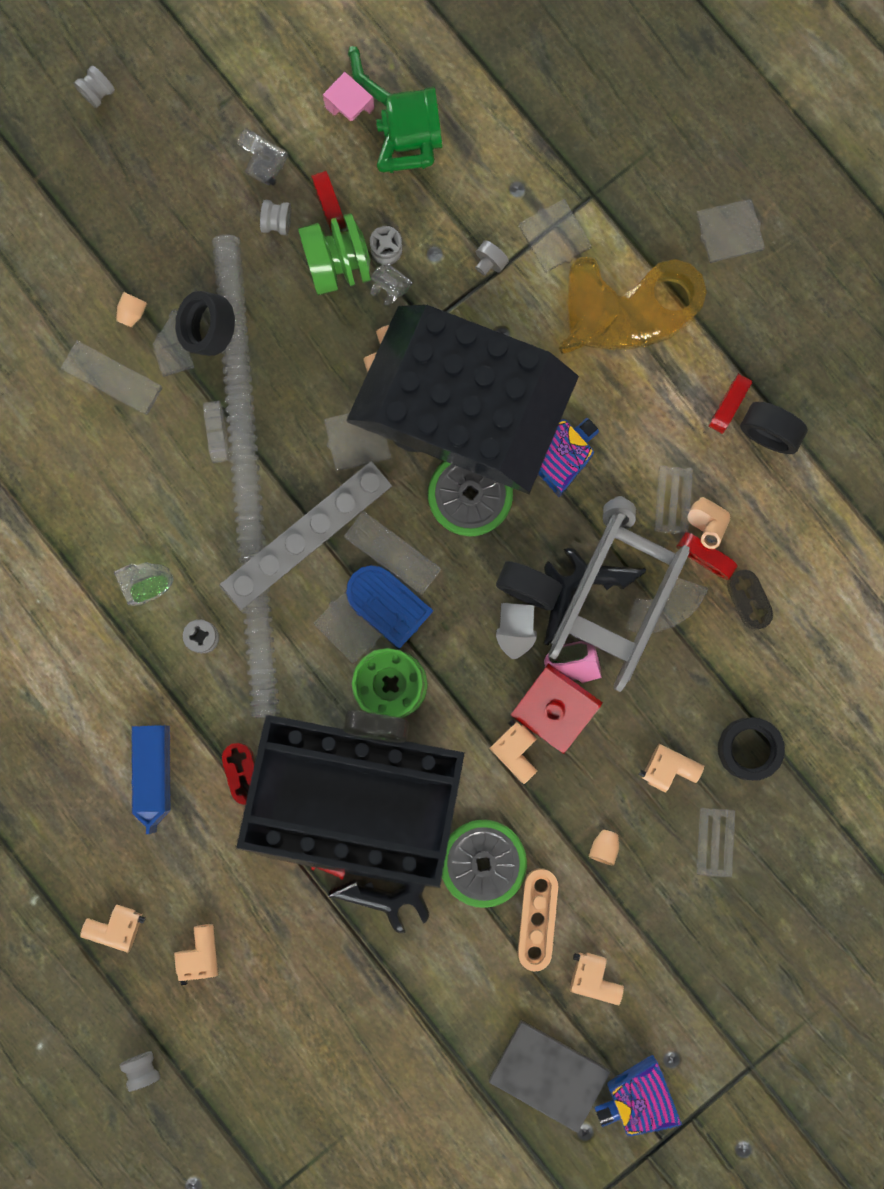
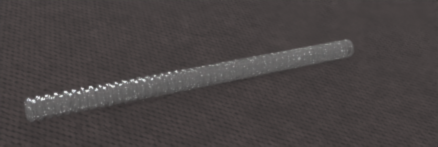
M220 235L212 240V246L215 247L212 252L213 256L216 257L213 260V264L217 267L214 270V274L217 276L215 284L219 286L216 289V294L223 296L229 301L235 316L234 333L229 345L221 352L224 355L221 361L222 364H225L222 372L226 374L223 382L227 384L224 392L228 394L225 397V403L228 404L225 409L226 413L229 414L226 421L230 424L227 432L231 434L228 442L232 444L229 447V452L233 454L230 457L233 467L230 469L231 473H234L231 482L235 483L232 492L236 493L233 502L237 503L234 512L238 514V517L235 518V523H238L239 526L235 528L236 533L239 534L236 542L240 544L237 552L241 554V557L238 558V563L243 566L266 547L263 545V542L266 541V536L262 535V532L265 531V526L261 525V522L264 521V516L260 514L263 511V506L260 505L263 499L262 495H259L262 487L258 485L261 476L257 475V472L260 471V466L256 465V462L259 461V456L255 454L258 451V446L254 443L258 439L257 435H254V432L257 430L256 425H253L256 417L252 415L255 407L251 405V402L254 401V396L250 395L253 391V386L250 383L253 380L252 376L249 375L252 368L248 365L251 357L247 355L250 352V347L246 345L249 342V337L245 335L248 332V327L245 326L248 321L247 317L244 316L247 309L243 306L246 303V299L242 296L245 293V288L241 286L244 283V278L240 276L243 274V268L240 267L243 262L242 258L239 257L242 254V250L238 247L241 244V240L235 235ZM270 587L242 610V613L246 614L243 624L247 625L244 634L248 635L245 644L249 647L246 650V655H249L250 660H247L246 663L250 665L247 675L251 676L248 685L252 686L249 696H253L250 706L254 707V711L251 712V717L264 718L266 714L272 716L281 714L280 709H277V704L280 703V700L276 699L279 689H275L278 679L274 678L277 668H273L276 658L272 656V653H275V648L272 647L271 643L275 641L271 637L274 629L270 627V622H273V618L269 617V612H272V607L268 606L271 597L267 596Z

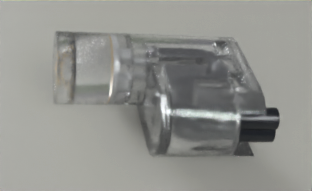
M247 128L244 129L239 136L237 144L254 154L246 167V174L261 183L274 186L277 182L275 178L285 164L288 152Z

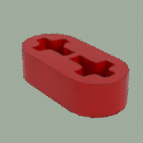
M327 171L311 175L330 232L332 233L331 219L336 218L340 230L346 228L344 217Z
M739 373L737 374L708 427L721 434L724 433L753 382L752 380Z
M685 532L676 546L678 550L684 545L690 547L688 557L722 579L729 580L738 567L731 558L717 549L706 548L702 544L701 539L691 533Z
M233 743L223 751L222 763L233 799L239 804L246 805L247 797L243 794L239 795L238 789L243 787L242 775H245L246 781L250 785L255 759L252 750L246 744ZM236 748L239 753L246 754V759L242 760L243 772H239L236 763H230L229 757L234 755L233 750Z

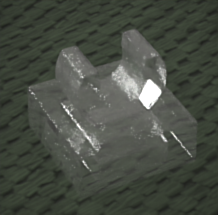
M385 264L377 267L370 279L376 282V284L372 286L370 294L374 296L380 292L381 288L385 289L388 296L383 304L387 306L392 304L397 297L406 294L413 282L391 265Z

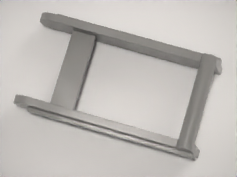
M622 513L611 516L551 642L552 647L548 657L555 660L570 634L623 660L624 663L613 687L619 692L630 681L690 553V547L686 545L681 547L676 553H673L621 527L620 525L625 517ZM614 538L669 565L634 642L578 615Z

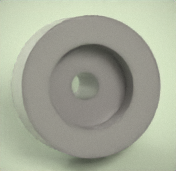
M483 241L476 250V255L481 261L475 268L484 276L490 269L501 272L509 262L505 253L489 241Z
M617 496L604 505L603 523L606 526L611 516H616L618 513L625 515L620 525L621 527L629 529L634 525L636 508L631 501L622 496Z

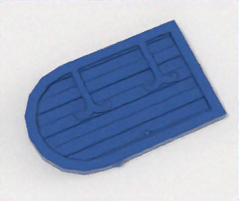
M372 565L362 567L352 574L347 583L346 596L349 605L357 615L361 616L398 650L433 613V610L393 574L382 567Z

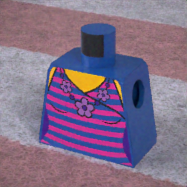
M588 418L584 419L575 428L567 420L561 419L538 473L558 497L563 495L595 453L588 445V442L599 433V430Z
M653 1055L610 1080L607 1086L613 1100L594 1107L602 1127L621 1120L627 1136H635L682 1125L659 1064Z

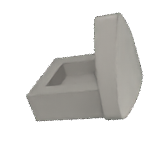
M501 603L500 628L496 630V638L505 654L512 659H517L528 652L537 639V632L533 631L534 605Z

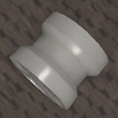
M93 65L87 69V75L83 79L78 78L74 82L78 91L95 108L101 105V99L105 95H111L115 91L109 80Z
M264 200L260 216L261 232L269 233L271 230L278 231L280 235H288L291 222V203L283 202L277 205L271 200Z
M381 226L372 232L370 248L374 260L382 265H391L400 259L402 255V238L395 228Z
M194 620L189 622L184 628L183 641L185 646L200 654L209 653L218 645L219 632L212 623L205 620Z
M151 1051L134 1056L119 1065L121 1071L127 1075L128 1081L126 1086L128 1091L146 1087L161 1078L159 1071L153 1067L154 1056Z

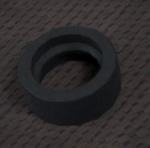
M195 291L186 296L179 306L175 324L177 339L182 348L190 353L215 356L223 352L231 342L235 329V316L229 301L221 295L205 291ZM209 307L211 316L210 327L207 335L202 340L200 321L204 311Z
M753 402L740 425L742 432L747 437L770 450L783 454H795L808 432L807 425L800 418L781 407L765 402Z
M512 561L505 562L496 582V587L518 600L545 610H553L562 590V584L550 576Z
M741 718L730 723L723 730L718 742V755L723 767L731 775L743 780L760 781L772 776L780 768L785 757V743L780 731L772 723L761 718ZM747 729H755L762 732L770 743L768 760L762 766L755 769L741 766L732 754V744L735 737Z

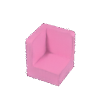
M346 72L323 94L325 108L334 116L341 112L348 120L353 121L363 110H366L369 114L374 110L373 96Z

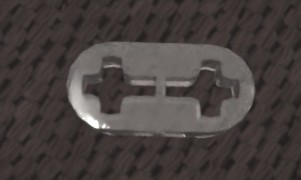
M221 401L203 403L212 463L229 461V447Z

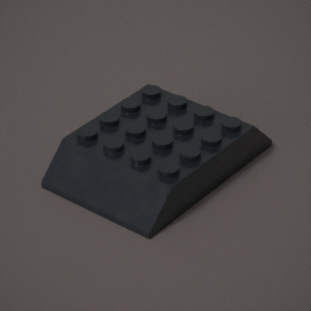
M429 305L398 306L346 421L530 495L579 376L551 352Z
M266 714L236 849L275 860L394 883L440 888L465 752Z

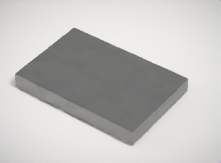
M520 1020L489 1078V1083L578 1133L606 1082L610 1070Z

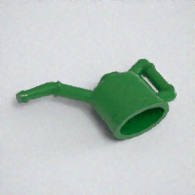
M349 47L348 56L350 57L353 79L373 98L386 106V110H381L382 118L376 119L378 132H384L385 135L376 164L378 171L394 173V171L415 168L426 169L425 167L432 166L434 163L433 149L443 148L435 87L391 94L369 79L368 75L364 74L360 59L361 53L358 47ZM415 150L421 151L419 155L392 158L394 151L398 153Z

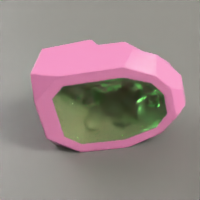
M584 641L563 645L555 660L548 657L549 653L544 659L545 667L549 663L572 681L579 680L581 683H586L602 678L596 648Z

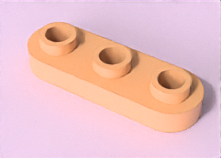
M544 868L532 870L524 881L518 958L522 966L530 971L545 969L552 958L558 881L551 871ZM538 879H544L547 882L545 890L538 891L535 889L534 885ZM541 913L544 916L543 922L538 925L532 923L531 917L533 914ZM535 946L540 949V955L537 958H531L528 955L531 947Z

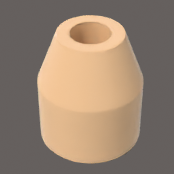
M123 292L117 305L116 321L132 328L142 317L147 303Z
M602 830L593 841L589 858L614 866L619 852L618 834Z

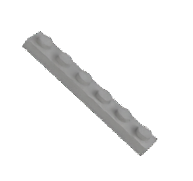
M372 461L369 462L219 586L240 611L243 610L389 490L392 485Z

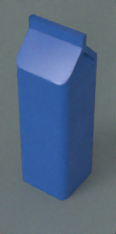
M132 726V813L146 827V834H152L157 832V825L171 811L170 726Z

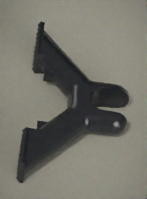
M573 548L563 549L574 566V573L571 576L564 577L560 575L549 561L544 566L545 574L562 584V590L553 610L550 612L544 645L547 646L552 642L588 566L580 554ZM601 565L593 584L603 585L606 591L612 586H618L624 590L625 587L637 580L638 577H641L642 574L644 575L646 568Z
M354 879L349 884L346 883L341 887L338 886L337 889L334 888L333 891L330 890L328 895L329 898L333 897L385 912L392 928L397 933H406L398 915V910L401 906L406 904L414 906L423 924L428 921L430 915L422 897L425 889L424 886L404 884V887L390 893L374 888L372 882L362 885L358 884L357 880Z

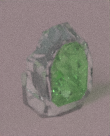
M148 562L139 565L131 563L114 571L115 578L128 606L143 605L159 598L168 591L174 579L168 567Z

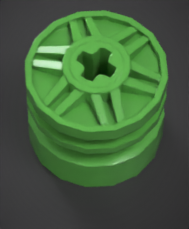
M352 213L344 215L347 230L340 232L336 218L331 219L332 235L325 236L319 223L298 228L317 296L338 290V274H344L350 287L355 285L352 270L358 269L362 283L371 280L369 274L370 258L362 230L359 229L354 221Z
M385 648L375 650L362 658L354 670L352 688L354 698L361 709L373 717L389 720L407 717L418 710L426 698L428 682L426 672L417 659L406 652ZM388 677L392 679L399 678L397 682L399 690L397 692L393 690L387 692L388 683L386 679Z

